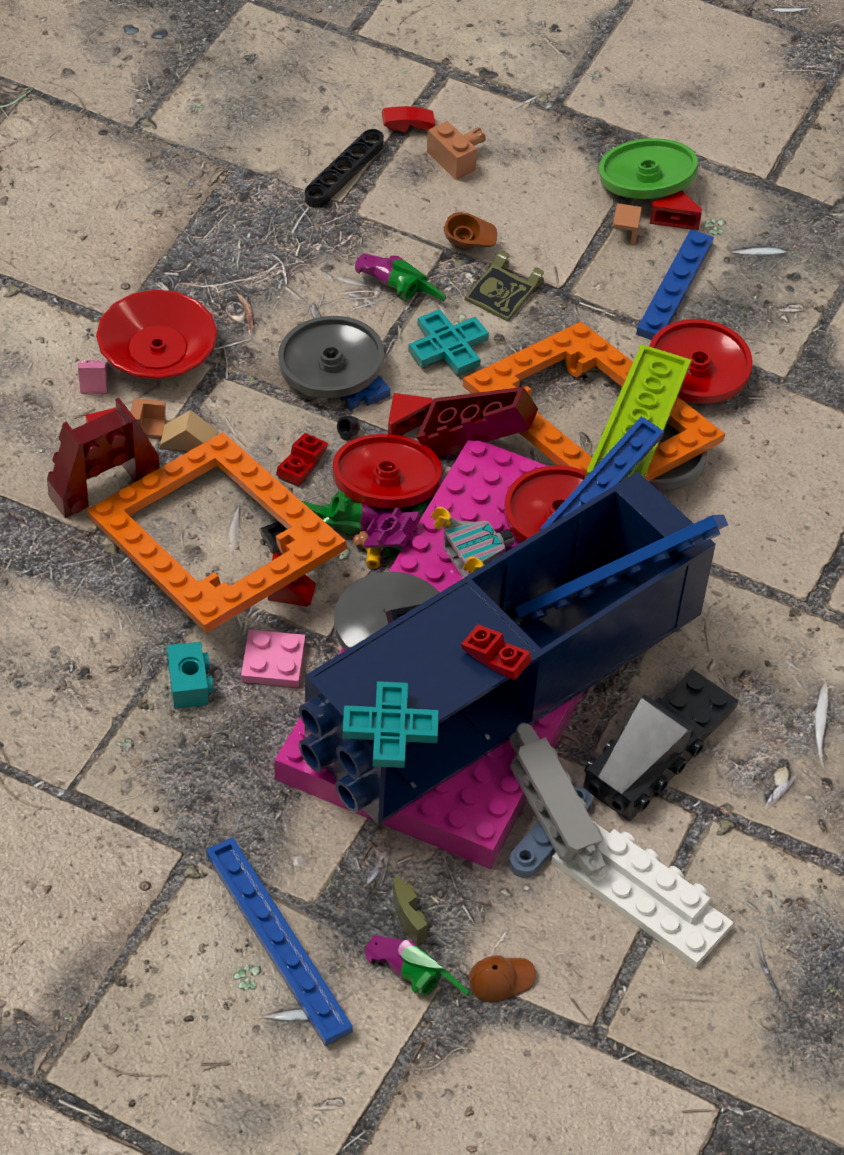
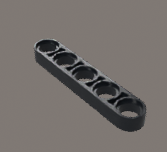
M377 129L364 131L305 188V203L313 208L324 206L382 150L384 142L383 133ZM368 139H377L378 142H376V143H370V142H368L367 140H368ZM355 152H362V153H364L365 155H363V156H354L353 153H355ZM340 166H349L350 169H349V170H341V169H339V167H340ZM332 179L335 180L336 183L327 184L324 181ZM313 193H318L322 196L319 198H313L310 195Z

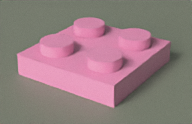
M249 629L241 682L299 688L305 635Z

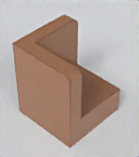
M617 203L613 228L632 231L631 244L636 245L642 207Z
M133 398L131 413L148 438L161 439L164 425L166 424V403L163 401Z

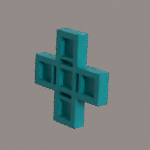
M438 309L418 318L417 325L426 337L409 343L408 351L421 368L445 359L454 372L460 375L480 366V358L471 347L487 341L489 332L476 317L452 325L444 313Z
M377 681L376 707L344 705L342 739L374 740L373 766L404 768L406 742L437 743L438 710L407 709L408 683Z

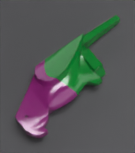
M363 253L356 260L355 271L358 274L360 272L377 278L383 284L396 289V292L401 295L400 299L405 302L413 297L415 292H426L442 302L446 299V296L427 281V276L399 256L393 255L390 258H383Z
M338 491L331 499V503L319 506L302 501L326 524L352 536L359 534L361 531H366L373 518L377 522L382 514L393 513L376 510L365 504L351 502L350 498L345 497V493Z
M374 935L366 946L365 956L371 964H373L374 960L379 962L387 961L397 975L412 982V991L415 994L429 995L440 982L439 980L442 975L467 996L471 994L449 971L412 940Z

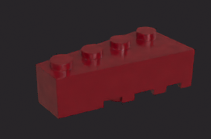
M524 387L434 398L417 435V439L421 445H426L438 457L461 451L468 440L490 442L531 429L538 407Z

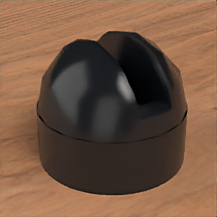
M353 416L340 417L337 422V431L344 438L353 437L360 431V422Z

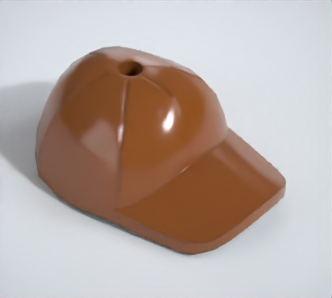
M453 213L448 217L444 226L446 239L460 249L468 250L474 246L492 247L497 241V229L493 224L468 213Z
M493 955L474 964L469 972L468 980L470 981L472 993L479 1000L498 1002L529 990L535 981V967L531 961L525 958H505L501 955Z

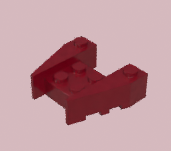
M120 398L115 399L116 410L75 429H72L67 422L62 424L58 438L61 444L59 451L54 453L52 461L55 465L53 471L48 473L47 486L49 498L64 518L80 513L89 507L88 479L97 477L113 467L122 465L134 482L160 468L158 453L135 417Z

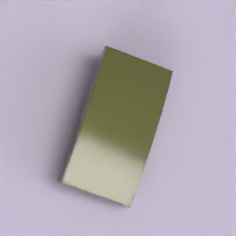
M396 876L393 879L392 894L395 910L407 935L414 943L419 945L426 940L428 922L425 916L417 910L418 894L415 888L410 883H405L399 876Z

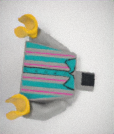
M437 507L431 514V518L436 520L434 522L435 528L445 529L443 549L462 578L504 554L506 547L515 543L514 536L509 529L496 533L488 521H459L451 517L449 511L443 507Z

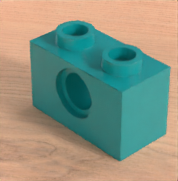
M201 641L167 645V660L174 709L209 705L208 693H213L212 676H206L205 670L210 669L208 652L203 653Z

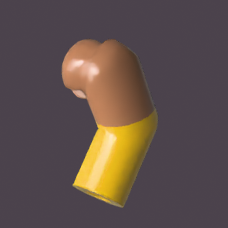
M361 531L353 538V543L358 549L365 548L364 542L369 537L366 531ZM365 548L367 551L366 566L371 569L378 568L380 566L381 548Z

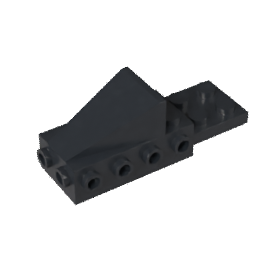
M694 669L662 699L658 697L654 701L647 695H644L628 723L622 729L620 736L616 740L611 739L604 747L602 754L597 759L594 757L587 763L584 769L586 775L583 788L630 822L639 812H643L647 808L650 801L666 788L669 781L675 775H679L683 771L686 764L693 757H696L702 751L705 745L703 741L735 710L739 700Z

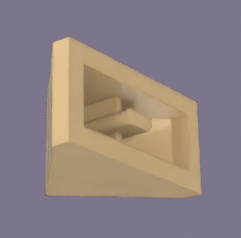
M189 410L164 425L160 448L190 451L217 436L218 430Z

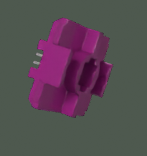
M395 508L393 513L379 516L377 522L373 518L366 530L369 537L364 542V547L406 546L407 542L413 540V532H417L419 529L417 524L421 519L420 513H402L399 508Z

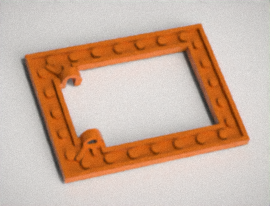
M580 321L463 378V387L470 393L518 388L520 380L563 359H566L567 370L573 377H579L596 366L623 387L633 361ZM525 386L524 388L531 397V388ZM677 397L667 423L680 433L658 444L645 479L651 481L724 442L725 433ZM539 413L536 414L531 429L519 432V434L558 466H569L587 471L592 457Z
M224 432L86 510L89 519L206 633L348 549L345 539ZM218 466L286 527L287 530L276 536L281 556L229 586L226 582L221 584L219 576L215 572L198 582L130 516Z

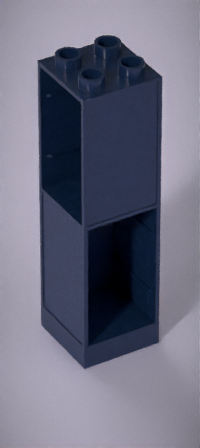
M637 471L306 674L305 703L299 707V714L305 725L304 738L299 741V749L304 760L316 772L326 768L337 780L335 784L337 793L350 811L356 813L363 809L377 825L381 824L510 740L519 724L525 722L526 724L533 725L699 617L702 613L716 544L711 539L704 541L703 538L694 541L695 546L683 552H678V550L668 553L669 559L657 564H653L651 561L644 565L645 570L631 576L625 573L619 576L620 581L611 586L604 587L603 584L595 587L596 592L590 596L571 598L570 605L555 610V607L546 610L548 615L540 619L531 621L530 617L519 618L515 607L694 524ZM477 624L503 633L506 643L530 651L532 661L516 680L490 669L462 649L461 643ZM377 681L408 683L407 709L438 710L437 743L406 742L404 768L373 766L374 740L342 739L344 705L376 707Z

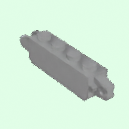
M525 722L519 724L516 732L510 737L511 745H513L512 748L516 753L511 761L510 769L559 858L566 862L575 860L586 876L598 873L605 867L598 847L603 840L599 827L591 820L585 802L576 793L570 775L564 771L558 760L556 750L550 746L546 737L539 739L531 725Z

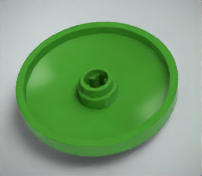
M659 138L639 139L621 144L607 152L599 164L600 181L606 189L617 195L635 199H652L677 193L688 187L698 174V159L691 148L677 141Z

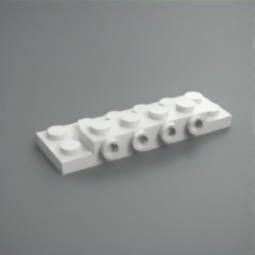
M596 824L600 829L601 838L603 839L598 847L605 867L598 873L589 876L585 875L575 860L570 862L563 861L557 853L552 856L551 863L695 969L733 927V921L709 905L711 898L708 897V892L702 885L698 883L690 884L684 879L683 873L677 867L670 866L668 868L659 862L660 858L655 851L651 849L644 851L636 845L634 837L628 832L623 831L620 834L613 829L609 833Z

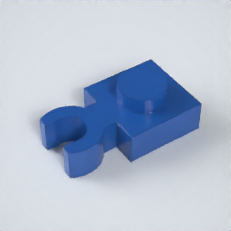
M379 375L365 389L341 397V400L351 398L348 400V409L352 410L357 408L362 401L369 406L389 397L391 389Z

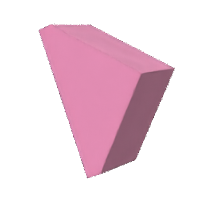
M82 360L78 362L80 393L107 394L109 361Z

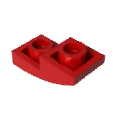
M397 106L384 108L381 112L383 125L392 131L399 130L406 133L409 125L418 130H429L436 125L433 111L425 108Z
M304 433L292 445L290 455L277 467L276 476L300 486L323 456L328 443L318 439L316 436Z
M479 624L461 643L462 649L473 658L513 680H516L532 661L530 651L506 643L503 633Z

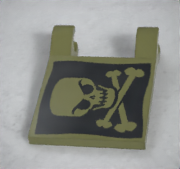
M500 251L493 264L465 296V300L508 322L535 288L542 285L544 271L534 268L526 281L505 270L509 266V260L507 259L510 254Z

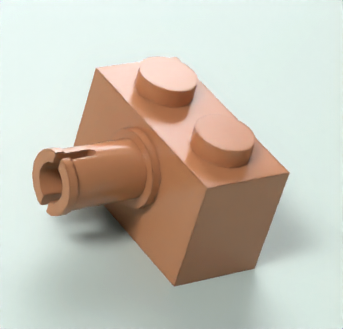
M446 121L428 130L427 153L457 180L476 170L477 148L475 145L483 143L486 140V136L480 127L463 135Z

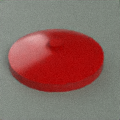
M687 319L671 323L659 330L649 347L691 359L688 372L678 394V397L684 401L706 404L727 400L738 394L746 386L751 375L753 360L747 343L738 333L714 321Z
M373 434L349 441L336 452L332 468L333 480L341 492L359 503L379 508H403L427 500L438 490L442 473L441 462L429 447L421 445L419 441L393 434Z
M555 465L536 468L518 477L509 487L504 504L505 521L514 536L523 542L538 533L542 525L585 479L586 471L569 466Z

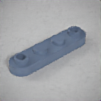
M573 786L578 796L585 802L587 812H589L592 802L590 793L583 787ZM539 821L510 854L509 867L516 876L522 878L533 876L555 852ZM521 857H528L529 860H522Z

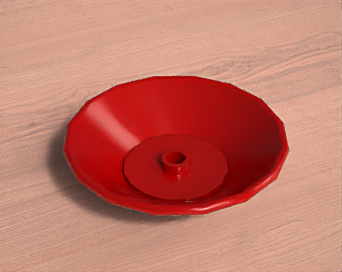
M154 289L132 293L113 303L100 318L96 338L101 354L114 368L134 377L159 380L183 375L200 366L214 350L218 331L212 314L198 300L180 292Z

